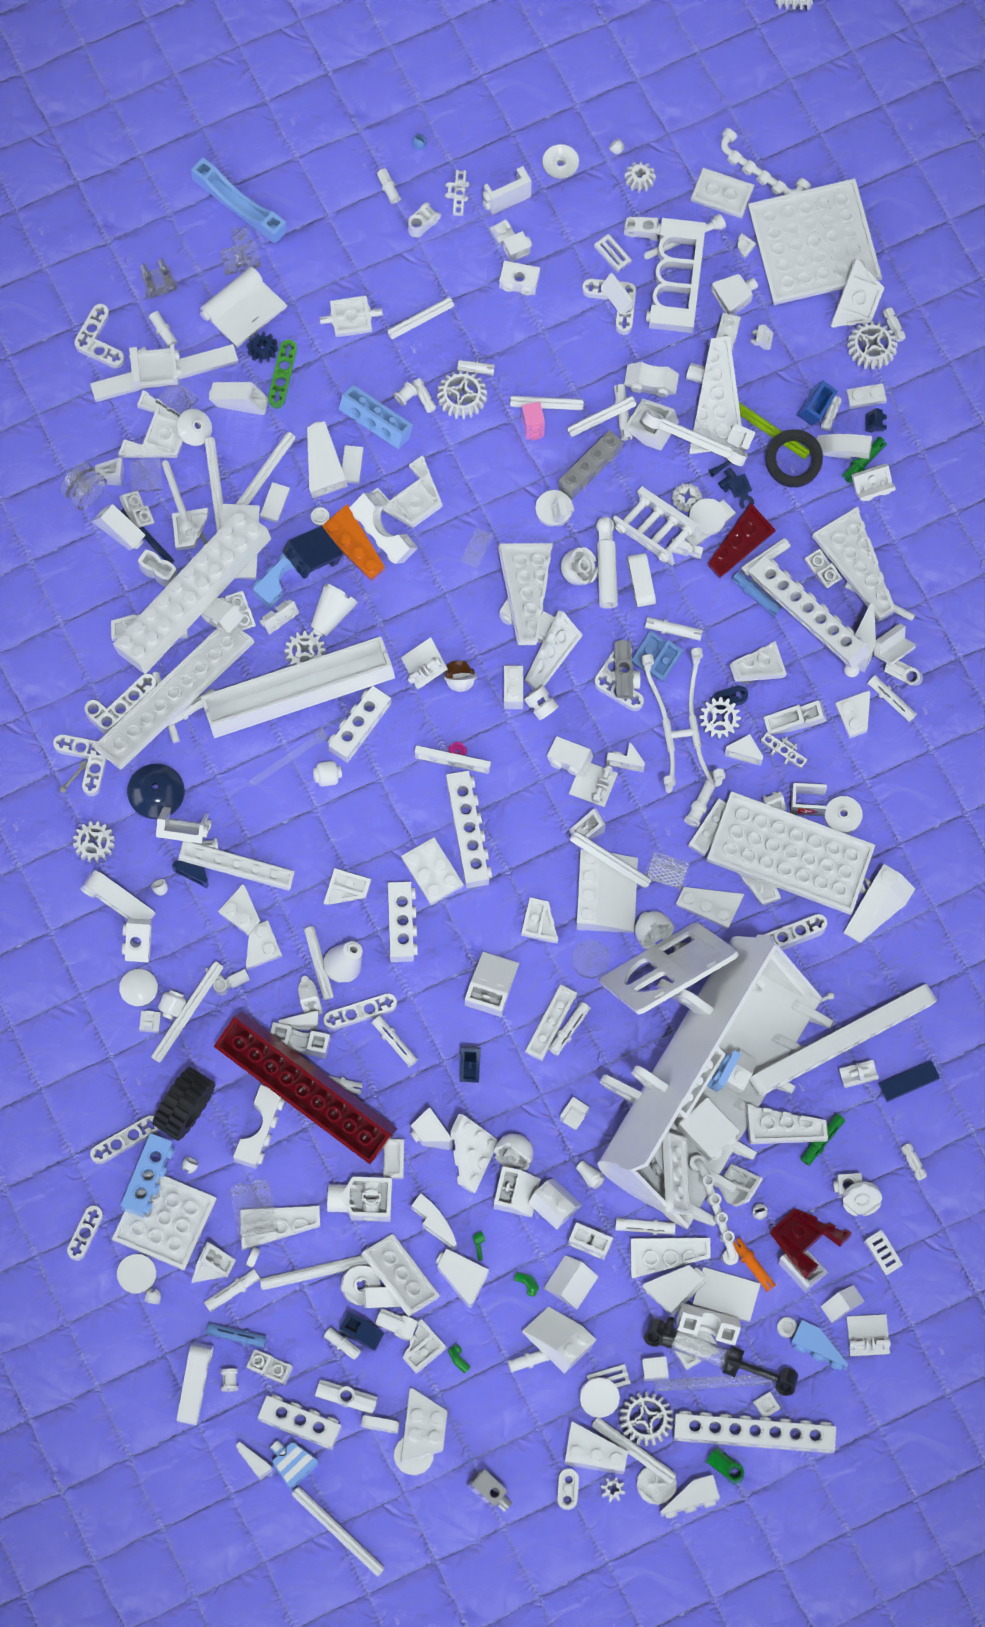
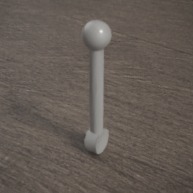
M81 762L80 768L64 786L59 788L61 793H65L72 781L82 770L86 769L87 762Z

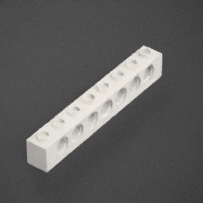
M764 556L748 570L756 584L851 669L869 655L866 648L868 646L861 637L857 638L854 636L855 633L849 626L844 627L842 621L836 615L832 616L824 604H818L814 595L810 592L807 594L804 591V587L798 581L794 582L791 580L790 574L786 570L781 571L779 565L773 559L769 560Z
M680 1411V1414L675 1415L673 1441L834 1453L836 1426H832V1423L828 1422L812 1425L811 1421L792 1423V1420L780 1419V1422H774L771 1418L761 1417L760 1420H752L750 1416H740V1419H736L728 1414L712 1417L711 1413H700L699 1416L692 1415V1412ZM692 1422H696L700 1425V1430L694 1432L690 1429L689 1425ZM717 1424L720 1427V1432H711L709 1426ZM736 1425L740 1428V1433L734 1435L730 1432L729 1428ZM757 1427L760 1430V1435L752 1436L749 1429ZM777 1429L780 1432V1436L773 1438L769 1431ZM790 1431H798L800 1438L792 1439L789 1434ZM817 1432L820 1435V1440L813 1441L810 1438V1433Z

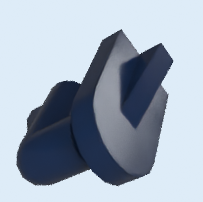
M728 460L720 466L709 469L710 476L714 477L729 466L731 462ZM732 468L725 470L724 473L727 477L718 482L719 487L725 493L729 490L727 481L737 477Z

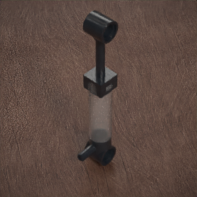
M671 1316L668 1317L666 1323L661 1319L655 1318L651 1319L647 1324L643 1339L650 1346L658 1347L661 1345L723 1368L722 1373L732 1377L736 1376L739 1368L775 1381L776 1391L784 1396H790L795 1392L799 1375L792 1368H783L779 1371V1374L744 1362L742 1361L744 1350L733 1346L729 1350L673 1329L675 1318Z

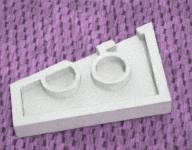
M776 641L730 664L735 682L784 678L787 675Z

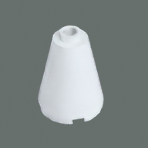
M325 583L310 626L313 629L312 632L316 636H320V638L322 636L327 637L358 602L351 596L348 599V596L342 590Z
M350 941L335 946L326 953L324 969L330 979L339 983H348L357 978L362 968V947L359 943Z

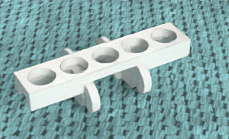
M456 170L455 183L449 182L445 184L448 187L445 197L448 199L454 198L453 215L463 216L464 201H468V196H465V187L469 186V182H466V170L464 172ZM462 174L463 179H458V175ZM452 188H455V193H451ZM462 191L463 195H457L456 192ZM456 201H462L461 204H456ZM456 208H461V212L457 213Z
M766 732L761 739V743L773 750L771 755L773 756L775 752H778L787 758L784 762L785 765L790 761L802 769L808 759L794 751L798 749V744L794 745L787 740L788 737L782 738L783 742ZM767 737L772 741L770 743H767L765 741V738ZM786 747L788 752L782 753L781 748ZM799 758L803 761V763L798 764L796 762V759Z

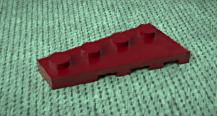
M752 503L708 563L709 568L719 579L776 532L775 528Z

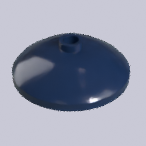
M149 764L141 767L132 775L127 787V796L131 807L139 815L149 819H158L163 807L171 808L170 815H172L181 806L185 795L184 783L180 775L173 768L164 764ZM158 785L159 787L158 789L153 790L152 786Z

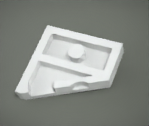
M870 691L835 703L849 739L867 733Z
M334 868L323 904L331 905L366 899L372 880Z
M243 884L218 911L222 917L246 935H249L260 922L247 889Z
M530 898L521 936L557 944L558 936L549 902Z
M268 920L259 923L249 934L246 959L247 970L282 957Z
M421 1319L418 1322L415 1334L410 1340L409 1348L406 1349L403 1360L417 1374L447 1348Z

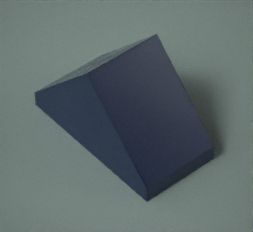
M184 861L173 863V872L208 888L209 884L204 867Z
M461 1046L459 1082L479 1083L481 1047Z

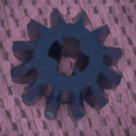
M264 331L262 335L256 332L255 338L250 336L249 343H247L248 355L252 356L253 361L259 359V363H262L265 359L269 363V357H276L275 352L278 351V346H276L277 340L273 339L272 334L266 336Z

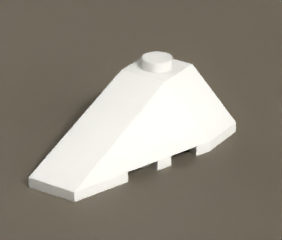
M883 864L843 934L861 943L897 911L906 906L915 888L901 873Z

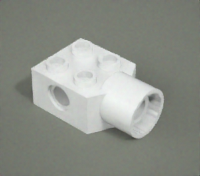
M352 1177L348 1185H328L327 1212L348 1213L350 1219L354 1221L391 1222L392 1178Z

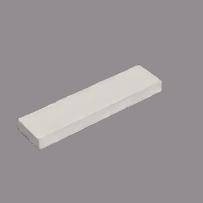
M416 746L415 748L416 759L486 774L490 773L491 761Z
M561 984L559 985L525 1050L526 1054L543 1061L548 1048L551 1046L577 996V992Z

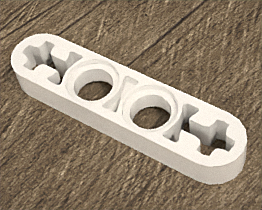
M384 994L330 1011L324 1016V1025L328 1030H337L391 1013L397 1007V1000L392 994ZM386 999H389L390 1002L393 1001L390 1008L384 1005L381 1006V1011H378L376 1002L379 1001V1004L382 1005L385 1004ZM366 1005H373L375 1011L372 1014H367L364 1011ZM353 1010L357 1016L355 1019L349 1020L345 1016L346 1012ZM342 1013L343 1023H341V1019L336 1020L335 1025H332L331 1022L327 1023L330 1020L329 1017L333 1016L334 1019L340 1018L339 1014Z
M147 1116L94 1146L90 1152L92 1161L96 1164H104L146 1140L150 1133L156 1134L159 1129L155 1126L152 1130L150 1127L145 1129V1135L142 1134L139 1128L141 1125L143 1129L147 1127L148 1121L153 1123L154 1116ZM130 1131H138L139 1137L136 1140L129 1139L128 1134ZM114 1140L122 1142V1147L119 1150L111 1148V1143ZM108 1145L109 1151L112 1154L109 1155L108 1152L102 1154V1159H99V1157L95 1158L96 1151L104 1152L106 1150L104 1146Z

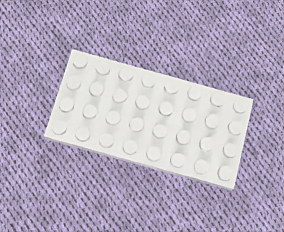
M731 791L706 861L851 915L875 845Z

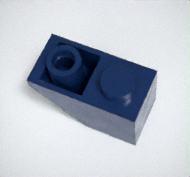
M350 1312L347 1313L339 1328L340 1334L373 1351H376L384 1335L381 1330L368 1321Z

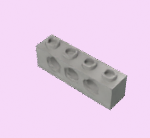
M609 430L558 480V489L567 494L572 501L623 450V441Z

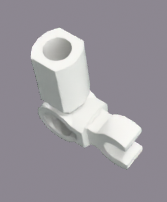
M244 968L227 976V979H224L219 974L212 985L215 993L223 996L228 993L229 988L234 989L249 982L250 979Z

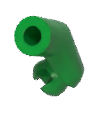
M517 1271L514 1281L525 1284L528 1296H536L539 1286L535 1278Z

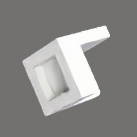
M734 424L726 442L747 451L755 432Z
M572 1097L562 1112L560 1121L577 1130L588 1114L589 1107Z
M666 1356L643 1359L644 1382L668 1380Z

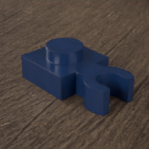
M746 474L727 481L733 497L740 498L739 506L741 509L745 508L744 500L754 504V499L748 495L752 489Z

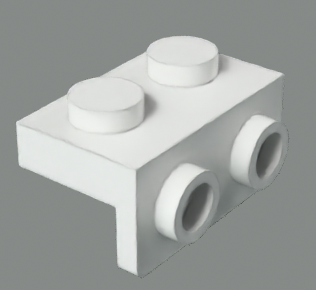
M887 463L851 475L855 494L861 501H869L873 497L888 495L891 491L896 490L895 485L892 483Z

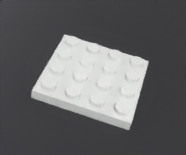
M151 1172L144 1175L145 1180H151L154 1177V1174ZM164 1176V1178L161 1177L159 1180L160 1189L158 1194L152 1197L151 1202L153 1205L150 1213H146L145 1217L142 1218L124 1211L112 1241L185 1271L217 1198ZM141 1190L136 1194V1197L142 1199L147 1195V1192Z

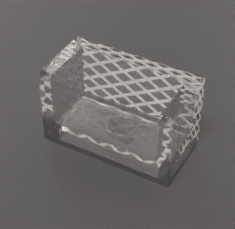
M653 851L646 870V876L653 881L682 890L690 863Z

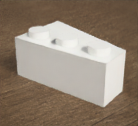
M571 1422L564 1465L624 1475L628 1451Z

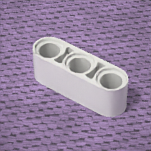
M646 553L627 556L636 607L655 605V593Z

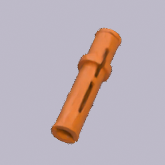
M741 1237L738 1238L733 1244L735 1251L741 1257L740 1261L747 1265L766 1290V1293L769 1292L771 1288L767 1282L772 1289L777 1284L774 1283L754 1257L755 1253L748 1249Z

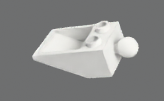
M870 603L855 634L857 638L861 637L868 646L866 648L869 655L853 669L846 664L844 671L848 677H856L859 671L865 673L872 659L876 645L875 608L873 603Z

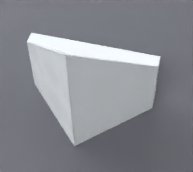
M207 1242L198 1259L191 1283L223 1277L227 1278L236 1260Z

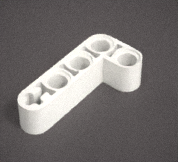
M151 674L142 675L107 709L97 700L88 701L85 705V713L88 720L102 733L106 734L157 686L155 677ZM133 695L139 696L135 701L130 700V697ZM92 708H97L99 710L95 714L89 713V711ZM119 708L126 709L125 712L121 714L116 712ZM105 721L112 722V724L107 727L102 725Z
M96 870L89 874L80 887V890L91 898L97 897L126 919L152 920L156 914L151 908Z
M820 914L813 915L764 935H769L781 950H785L824 934L827 927V919ZM817 922L818 925H821V928L814 926ZM802 929L805 934L800 936L796 934L795 930ZM785 936L787 941L780 942L777 937Z
M194 1342L190 1346L177 1422L192 1425L198 1424L208 1366L213 1354V1346Z

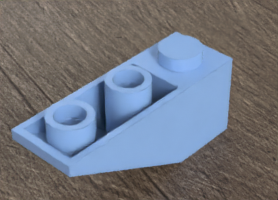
M803 1320L801 1321L791 1343L794 1346L793 1349L802 1354L805 1352L811 1354L812 1358L816 1361L823 1362L824 1360L830 1363V1366L836 1370H846L848 1363L822 1330Z

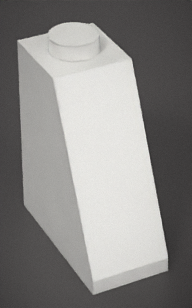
M213 382L209 392V400L219 408L265 415L268 397L252 382Z
M113 504L104 507L92 520L96 526L128 550L138 549L144 542L142 539L145 534Z
M446 1249L437 1258L438 1271L467 1307L472 1308L489 1275V1269Z
M688 1265L649 1281L642 1287L651 1298L673 1317L680 1310L681 1304H686L705 1284L704 1274L697 1267L693 1269Z

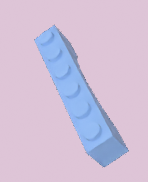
M202 158L191 169L192 180L274 244L287 232L286 221L273 211L259 206L243 195L206 159Z

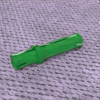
M878 437L872 444L870 458L854 460L848 470L842 474V478H845L846 482L851 483V475L864 471L865 467L887 446V442H884L883 438Z
M835 1114L827 1124L828 1140L826 1142H811L810 1147L801 1156L800 1160L807 1166H810L815 1158L824 1152L827 1143L846 1122L845 1119L839 1114Z

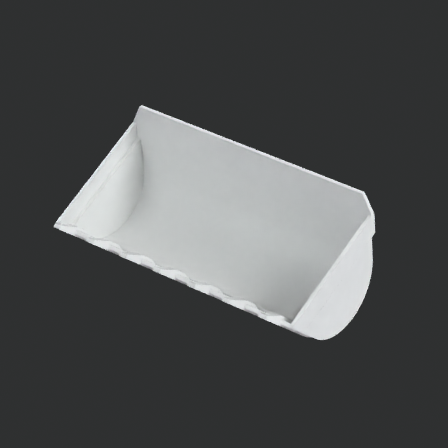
M758 934L756 938L732 937L728 944L737 950L739 956L712 972L698 996L684 989L671 997L688 1007L689 1011L652 1073L640 1066H635L632 1075L644 1085L641 1091L608 1075H603L600 1080L601 1085L633 1105L599 1160V1169L617 1186L642 1202L661 1211L670 1221L687 1230L693 1219L711 1226L716 1225L714 1216L700 1208L708 1195L706 1188L701 1185L700 1180L702 1177L700 1171H692L688 1166L690 1216H680L666 1212L667 1202L665 1201L664 1177L660 1179L659 1175H655L651 1167L653 1165L651 1160L667 1132L685 1137L677 1128L683 1118L677 1116L717 1048L719 1047L727 1054L734 1050L737 1052L742 1050L757 1059L753 1076L788 1057L790 1054L805 1048L797 1042L809 1021L827 1028H831L834 1022L816 1010L822 1001V997L769 935ZM761 975L766 979L767 988H764L762 992H756L752 989ZM661 979L657 988L661 989L672 983ZM750 1080L744 1091L738 1094L726 1086L717 1092L706 1086L692 1109L693 1111L708 1098L740 1131L737 1136L739 1140L731 1147L727 1145L723 1149L725 1153L719 1159L715 1160L713 1158L709 1162L686 1138L687 1160L689 1161L691 1157L696 1155L702 1156L708 1173L715 1179L713 1186L732 1193L735 1192L738 1186L720 1173L732 1153L754 1160L757 1152L740 1142L748 1127L746 1105H754V1107L759 1108L767 1095L759 1096ZM787 1082L776 1089L792 1094L796 1087Z

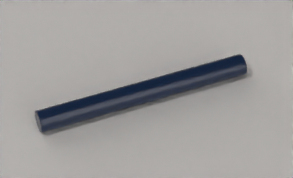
M123 508L121 512L130 520L125 509ZM144 527L139 528L145 534L144 539L164 560L170 563L175 561Z

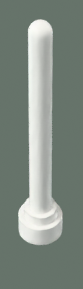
M721 214L714 216L710 220L711 222L706 224L705 233L712 229L721 230L726 227ZM676 243L667 244V245L663 248V251L665 252V251H667V250H669V249H672V248H674V247H676V246H678V245H680V244H676ZM659 246L646 252L644 258L650 259L657 256Z
M164 460L162 467L182 520L180 529L183 536H192L197 532L195 523L189 520L170 464L167 460Z

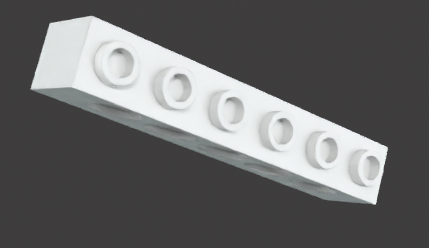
M469 771L446 774L466 888L489 885V878H492L491 868L486 866V860H489L487 848L483 849L482 842H485L484 830L480 831L479 824H482L480 812H476V806H479L477 794L473 795L472 788H475L474 777H470ZM460 790H465L468 792V794L466 796H460L458 792ZM463 808H469L471 812L469 814H463L461 810ZM467 826H472L474 831L466 832L464 829ZM475 844L478 848L476 850H469L468 846ZM478 862L481 864V867L475 869L471 864Z

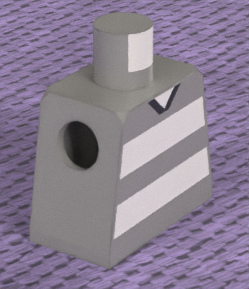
M485 1469L480 1470L466 1485L490 1507L497 1505L505 1512L512 1504L504 1496L507 1490ZM491 1489L496 1493L494 1497L490 1495Z

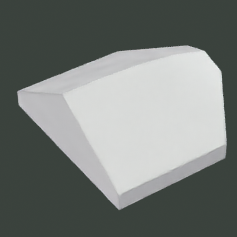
M731 1164L724 1177L738 1187L734 1193L721 1188L719 1190L728 1204L737 1207L751 1200L763 1179Z

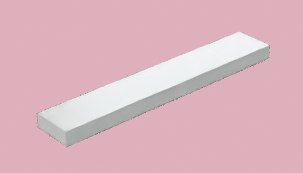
M187 841L182 842L178 857L180 861L288 891L291 889L295 872Z

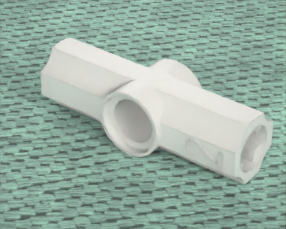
M321 1379L315 1397L340 1404L343 1407H350L372 1415L378 1397L353 1390L350 1387H343ZM346 1392L352 1395L351 1400L347 1402L341 1399L342 1394Z

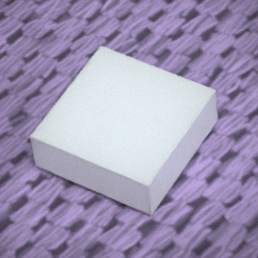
M771 1392L766 1393L753 1402L762 1417L767 1418L781 1409Z

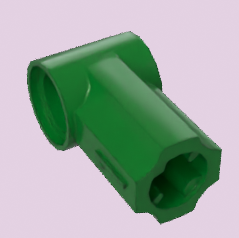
M717 1448L707 1459L706 1463L727 1478L729 1483L736 1485L743 1481V1467ZM737 1469L741 1475L738 1478H732L729 1473Z

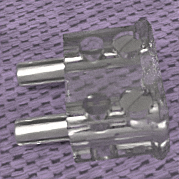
M161 258V261L158 259L160 267L158 269L148 271L146 264L140 266L142 271L141 278L147 299L178 289L177 281L174 280L169 265L166 266L163 258Z

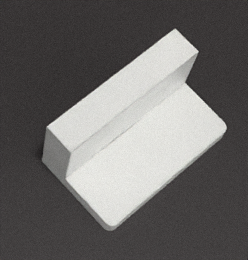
M899 623L876 640L874 656L893 665L914 650L916 644L905 638L906 626Z

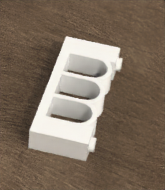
M662 218V223L657 225L656 235H660L658 248L660 262L655 273V280L658 286L653 292L651 311H647L646 316L649 328L693 333L706 223ZM670 243L696 246L694 260L672 258L664 253L663 248ZM670 267L693 270L691 284L668 282L662 279L660 272ZM663 292L690 294L689 308L663 306L658 302L657 297Z

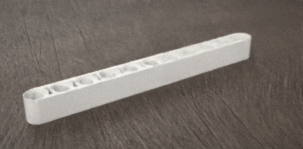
M924 984L756 1073L750 1078V1082L758 1095L763 1096L936 1003L937 999L928 984Z

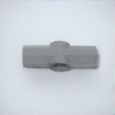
M619 640L614 642L616 698L629 699L633 698L631 642ZM625 667L628 669V672H622L619 668Z

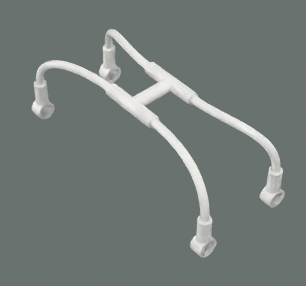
M702 648L691 650L694 664L689 690V722L691 729L671 730L670 719H668L665 706L650 673L651 665L654 664L653 655L647 654L642 656L648 682L662 712L667 750L670 754V775L663 778L667 793H671L673 786L676 785L674 777L675 746L673 741L675 738L692 736L701 767L713 786L719 787L722 784V780L725 779L724 769L714 770L713 779L701 753L697 719L694 715V688L698 664L703 657Z

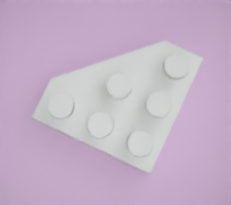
M458 1114L451 1129V1139L455 1141L456 1148L453 1150L455 1165L459 1169L457 1181L467 1191L476 1193L493 1156V1150L499 1140L465 1115Z

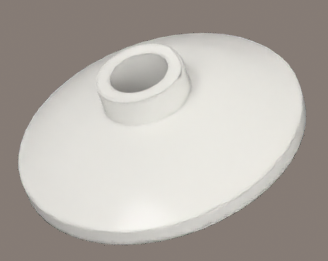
M554 145L544 153L543 167L554 178L563 179L570 177L578 169L579 157L576 151L567 145ZM558 163H563L564 165H563V166H558L557 164H558Z
M189 409L184 411L177 420L178 435L186 444L199 446L205 443L206 438H210L212 425L204 412L197 409ZM195 423L198 424L199 429L195 428Z

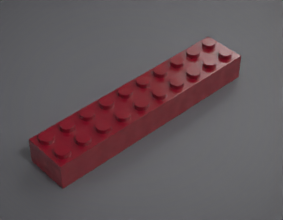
M242 1011L233 1017L213 1046L368 1164H371L379 1156L398 1129Z

